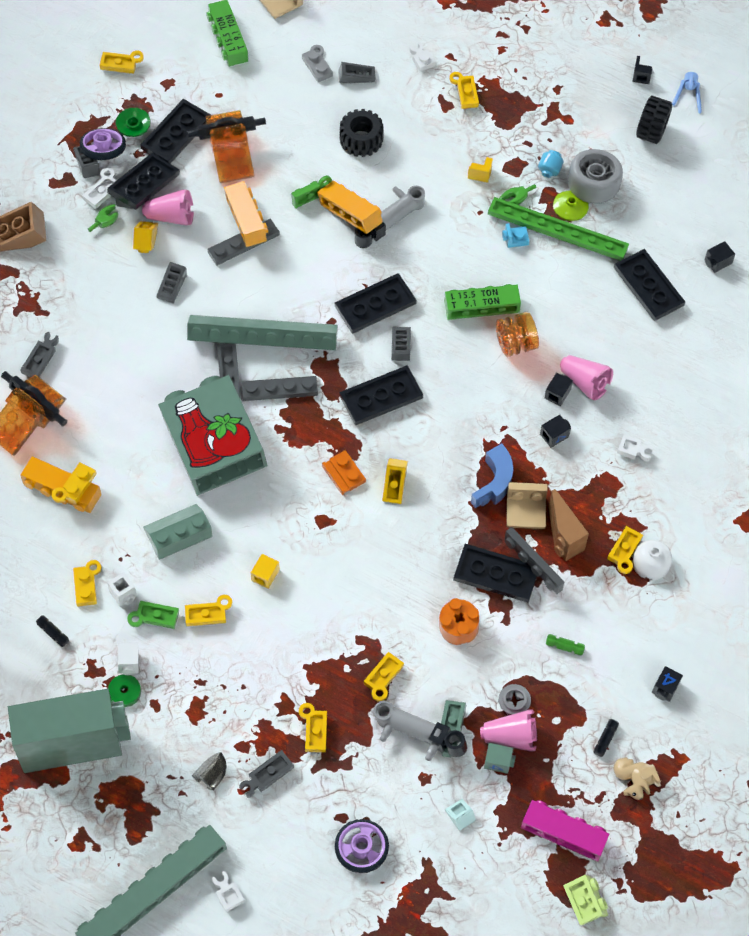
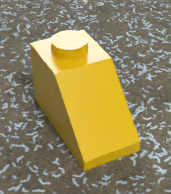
M140 221L134 227L133 249L138 250L140 253H149L154 248L158 223Z
M389 458L382 501L402 503L408 461Z

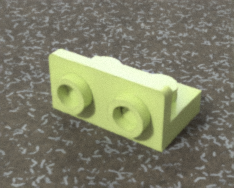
M583 875L563 885L580 925H585L599 917L608 916V905L605 899L600 897L598 892L600 887L595 878Z

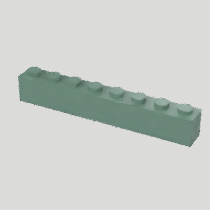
M190 315L187 323V340L335 351L337 346L338 325L201 315Z
M208 825L206 828L201 827L195 833V837L190 841L185 840L180 844L179 850L174 854L166 855L162 859V863L156 868H150L145 873L143 879L134 881L128 887L129 890L123 895L118 894L115 896L107 908L99 909L94 914L95 917L92 920L83 922L77 928L78 931L75 932V935H122L227 849L225 841L211 825Z

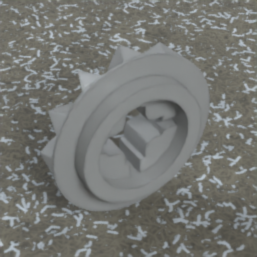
M511 684L501 690L498 702L501 709L507 715L526 711L530 707L531 697L523 686ZM513 693H515L516 699L520 700L517 702L516 707H514L513 702L508 701L512 700Z

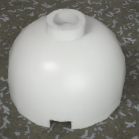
M657 540L642 542L636 548L633 555L632 563L635 572L643 578H652V580L663 578L668 574L672 565V554L669 548Z

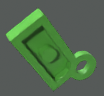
M329 175L323 176L318 182L313 181L309 185L292 192V204L295 209L319 198L317 192L332 182Z
M140 601L138 610L131 612L127 617V621L132 627H139L142 623L175 629L179 608ZM137 616L139 617V620L137 622H133L132 618Z

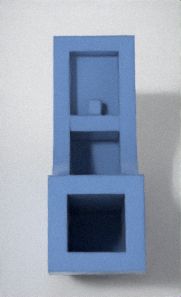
M503 444L486 452L485 462L491 468L495 477L491 483L472 493L471 504L474 508L486 505L490 499L496 505L507 494L508 484L512 481L513 462Z

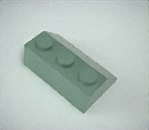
M197 504L143 526L159 560L212 537L211 525L203 510Z

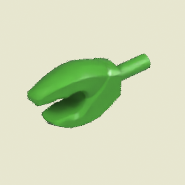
M533 184L526 189L524 186L510 188L499 199L505 200L514 197L509 202L519 205L528 197V192L537 187Z
M112 204L101 209L95 218V223L88 228V231L91 232L98 226L100 228L111 226L117 220L118 212L110 216L108 214L116 208V205Z

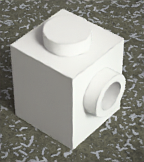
M124 572L107 582L109 592L120 607L124 604H130L137 597L135 586Z
M138 642L118 643V674L132 675L139 673Z

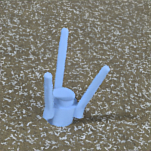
M688 72L685 74V78L681 81L673 100V106L678 101L684 87L687 90L696 89L698 113L702 112L700 83L698 82L699 76L697 73Z

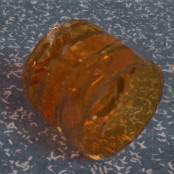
M528 311L516 314L514 322L510 317H506L505 320L498 319L496 321L497 339L506 357L513 356V353L515 355L520 354L521 348L524 352L539 348L537 328Z

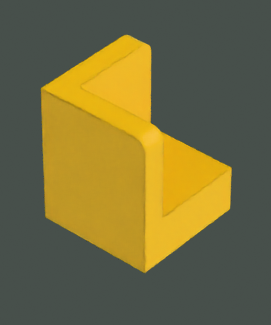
M486 157L484 165L471 163L467 179L488 183L493 158Z
M261 554L250 572L251 581L269 589L280 570L279 561Z

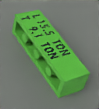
M228 0L208 4L206 16L208 22H212L211 29L213 35H217L216 42L218 47L222 48L223 60L227 61L229 67L248 62V50Z
M518 284L450 290L445 292L444 297L447 320L520 313L521 300Z

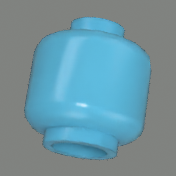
M554 150L543 153L538 168L544 177L551 178V176L559 175L564 163L562 155Z

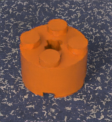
M457 598L445 604L439 616V629L443 638L454 645L473 641L479 630L478 609L472 603Z

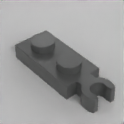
M46 332L44 342L38 340L20 369L22 374L36 380L39 379L56 352L53 346L59 343L57 335L54 339L49 340L51 337L50 332Z
M281 750L249 773L251 780L241 782L239 788L242 790L244 787H249L250 791L246 793V797L250 798L254 795L255 789L258 788L261 792L291 771L294 765Z

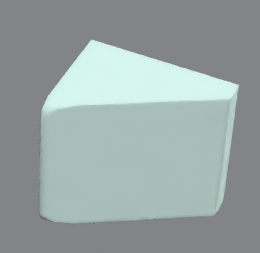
M463 799L445 809L458 830H462L476 820L473 810Z

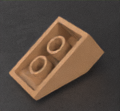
M32 201L0 216V252L32 248L47 241L44 212Z
M554 489L552 490L548 507L554 549L559 557L562 556L566 562L585 550L589 533L557 490Z

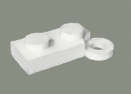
M112 168L102 169L100 173L101 179L82 195L83 200L95 209L111 196L107 193V189L117 181L114 179L115 173ZM105 173H111V175L105 176Z

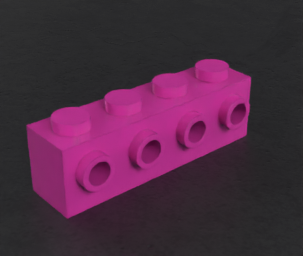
M539 800L531 801L521 825V829L599 862L610 835L600 826H591L584 819L570 817L565 811L561 809L554 810L548 807L545 802Z

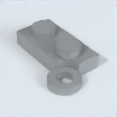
M313 45L310 51L302 54L303 61L317 82L333 77V71L322 56L324 49L321 45Z

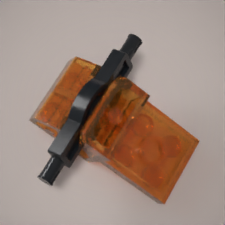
M237 110L206 116L205 125L197 126V130L186 131L188 139L199 137L200 140L210 138L219 183L255 176L246 132L256 130V126L266 125L265 117L254 119L253 116L242 117L241 111Z
M7 371L2 373L1 378L9 383V388L12 392L6 398L7 404L0 412V446L15 456L37 426L44 429L49 421H56L62 427L67 424L68 420L59 414V408L67 398L37 375L23 381L17 375L11 376Z

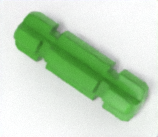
M552 634L547 636L546 645L557 646L556 648L571 653L574 651V654L580 656L584 653L585 645L582 643L575 644V641L562 637L556 638V635Z

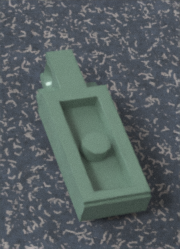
M446 700L441 724L449 726L451 731L457 730L461 732L466 703ZM459 742L452 743V746H458ZM447 748L445 749L444 753L441 752L443 754V757L451 758V755L448 753Z

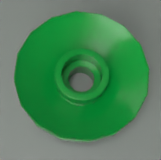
M140 108L125 109L116 118L117 130L127 137L141 136L147 132L151 123L149 114Z

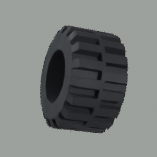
M653 95L648 98L637 127V138L655 144L660 142L671 115L672 102Z
M355 109L354 112L350 111L347 113V116H343L342 121H340V144L343 146L344 151L348 150V154L351 155L353 153L356 157L358 155L366 157V155H373V152L376 153L381 148L384 125L382 119L378 118V114H373L371 110L365 111V109H361V111H358V109ZM365 131V132H367L368 134L359 135V134H356L355 132Z

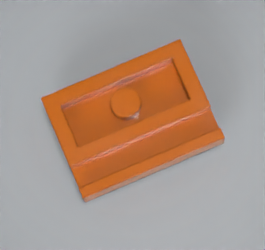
M346 450L330 458L329 461L322 463L323 469L342 495L366 482V478Z

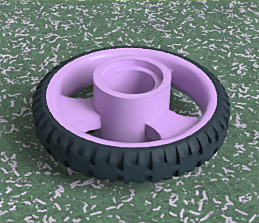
M108 128L91 130L80 139L81 152L88 158L95 160L116 158L126 148L125 137L120 132ZM111 138L116 139L118 143H112ZM94 139L93 145L86 146L90 140Z
M356 819L348 822L339 830L335 839V853L341 865L349 871L369 873L379 868L387 858L389 851L388 837L383 828L371 820ZM360 828L361 833L356 834L352 838L351 844H344L342 842L349 831ZM373 832L381 840V853H376L372 850L370 835ZM363 842L367 845V848L360 850L356 845ZM353 854L358 859L367 858L369 864H354L347 859V856Z

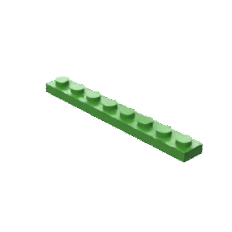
M494 197L488 209V215L522 227L526 226V228L619 261L624 259L629 247V243Z

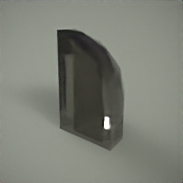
M222 752L216 753L207 759L192 775L198 783L202 780L209 790H214L226 774L227 765Z

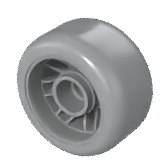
M600 149L582 151L571 162L568 186L571 192L582 201L594 204L607 202L619 192L623 178L622 165L613 154Z

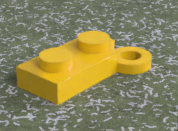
M139 50L133 51L130 55L103 52L99 65L100 70L134 74L136 63L143 61L144 54Z
M452 72L449 80L452 84L457 85L461 109L479 107L474 76H463L460 72Z
M79 462L63 488L58 487L52 491V499L57 503H62L67 499L77 504L96 476V470ZM63 493V496L58 498L56 494Z
M628 526L623 530L607 558L609 561L617 564L618 571L623 574H628L632 571L633 563L630 558L643 538V534ZM626 563L629 567L624 569L621 565Z
M97 560L87 562L86 567L73 568L77 607L97 604L94 576L98 575L102 568ZM96 565L97 569L90 570V567Z
M223 594L217 598L215 603L185 605L186 626L226 623L225 610L231 608L232 598L229 595ZM227 600L228 604L222 605L221 601Z
M390 652L383 657L364 680V685L372 690V698L377 702L384 701L387 698L388 691L386 687L404 667V662ZM382 691L383 695L379 697L376 695V692Z
M303 703L299 707V715L301 718L306 719L305 752L326 753L327 711H315L312 704ZM309 708L311 711L309 714H304L303 710Z

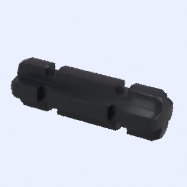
M41 615L36 620L37 625L44 629V632L54 641H57L61 647L68 644L69 638L64 633L62 634V631L51 621L49 622L48 618Z
M609 719L593 751L595 755L599 757L604 756L619 726L618 721Z

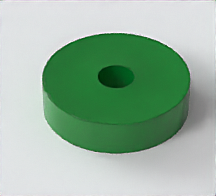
M118 675L112 679L108 686L112 702L123 701L124 707L134 705L141 696L140 683L132 675ZM124 688L128 689L126 693H122L121 690Z

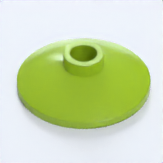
M571 190L559 193L555 197L553 209L560 218L567 221H577L587 214L589 203L580 200Z

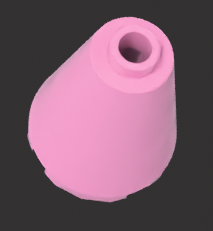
M183 189L148 200L142 206V213L150 220L186 226L191 225L194 211L191 212V206H193L191 193L189 190Z
M572 355L564 357L560 363L561 371L573 380V383L589 399L598 400L607 391L604 389L606 384L610 385L612 382L613 369L607 365Z
M526 710L485 722L484 727L480 728L481 739H485V743L488 744L493 743L516 749L536 751L537 746H533V741H537L536 720L531 718V714L534 711Z

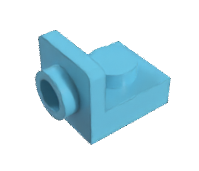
M509 223L505 225L502 237L503 241L507 242L508 248L529 245L526 226L510 228Z

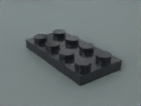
M183 98L140 144L141 149L149 154L153 153L171 164L194 139H188L186 131L197 130V126L207 124L211 120V114Z
M151 153L111 184L107 189V193L137 210L179 176L180 169Z
M645 248L614 264L616 272L654 321L685 306V300Z
M397 273L335 302V308L353 334L415 305L417 300L400 274Z
M408 365L339 392V396L355 426L423 399V393Z
M464 544L453 581L529 603L537 576L532 572L531 567L527 563L519 559Z

